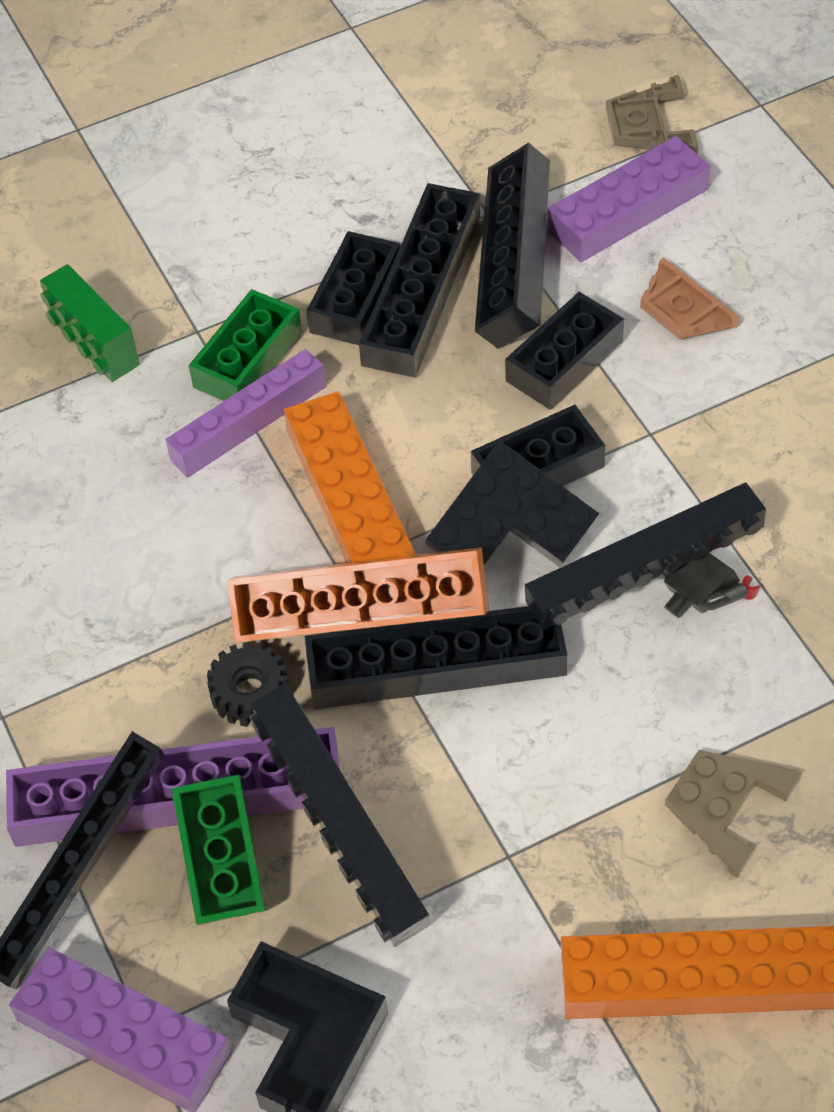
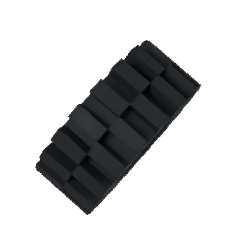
M242 642L243 648L237 649L236 644L229 646L230 653L227 654L224 650L218 654L220 661L213 659L210 664L211 670L207 672V685L214 709H217L218 715L222 719L227 716V720L231 724H235L236 720H239L240 726L247 727L248 721H251L249 716L254 714L250 703L284 683L289 687L286 666L283 664L282 657L279 654L275 656L274 649L271 647L264 651L263 644L257 642L255 648L250 647L249 642ZM247 679H256L261 682V686L250 693L239 692L236 689L240 682Z

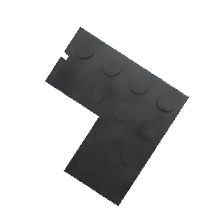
M499 440L428 535L425 544L435 552L481 547L483 564L485 566L511 531L558 567H561L600 513Z
M260 941L227 999L232 1018L283 1041L255 1092L259 1107L267 1112H337L388 1015L386 996Z

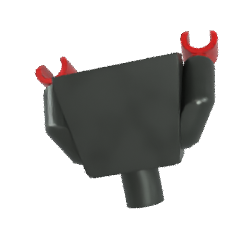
M707 553L700 560H692L681 565L672 573L663 574L665 585L674 593L664 608L677 618L683 614L689 605L703 614L707 610L713 611L742 598L752 600L757 596L760 585L756 587L749 586L752 581V577L749 575L743 578L742 583H738L740 579L736 572L710 553Z

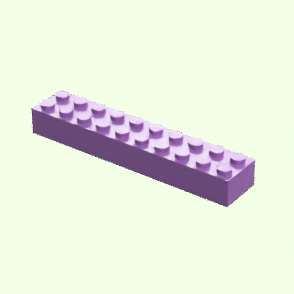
M335 727L315 729L340 769ZM259 737L162 749L165 754L115 834L177 826L178 822L171 788L234 775L242 777L249 816L304 809L302 805L304 798L302 795L298 798L294 796L284 775L287 770L285 767L279 770L275 765L267 747V744H269L268 739L262 742ZM116 756L6 770L7 830L14 846L19 847L62 841Z

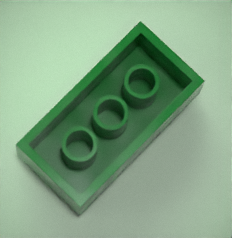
M69 264L64 265L40 280L43 291L40 293V296L48 308L46 316L49 322L54 327L58 325L65 339L69 343L73 341L76 344L82 357L85 359L89 358L100 375L104 374L111 382H114L140 366L131 327Z
M251 289L188 365L193 388L225 401L270 372L302 332L299 308Z
M234 775L171 788L196 925L267 911L242 777Z

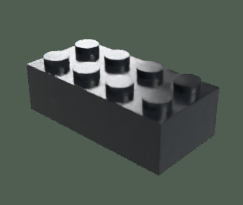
M347 231L306 310L309 333L359 345L399 251L400 243Z
M579 291L505 358V381L549 410L552 409L623 342L624 318Z
M575 404L470 451L471 473L473 475L500 440L562 486L605 466V444Z

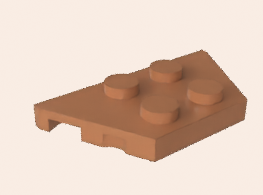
M664 257L660 259L658 270L652 276L649 288L645 290L641 298V309L679 339L730 329L739 325L740 317Z

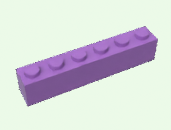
M305 348L166 438L170 461L189 478L283 416L285 408L303 403L326 388L323 364Z

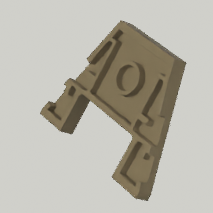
M679 75L671 76L669 81L663 84L652 83L651 88L638 93L636 90L606 100L605 109L614 145L653 149L677 136L698 154V142L694 129L667 132L658 101L683 99V88Z
M698 750L667 796L665 806L693 835L697 834L709 846V851L713 855L716 854L728 866V871L738 878L751 858L753 848L726 834L725 831L755 786L787 801L800 781L802 773L787 768Z

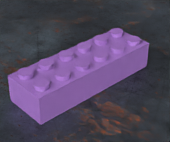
M675 136L548 207L547 231L582 263L709 190L711 166Z
M49 946L9 1004L16 1020L21 1024L188 1112L197 1111L231 1055L226 1037Z

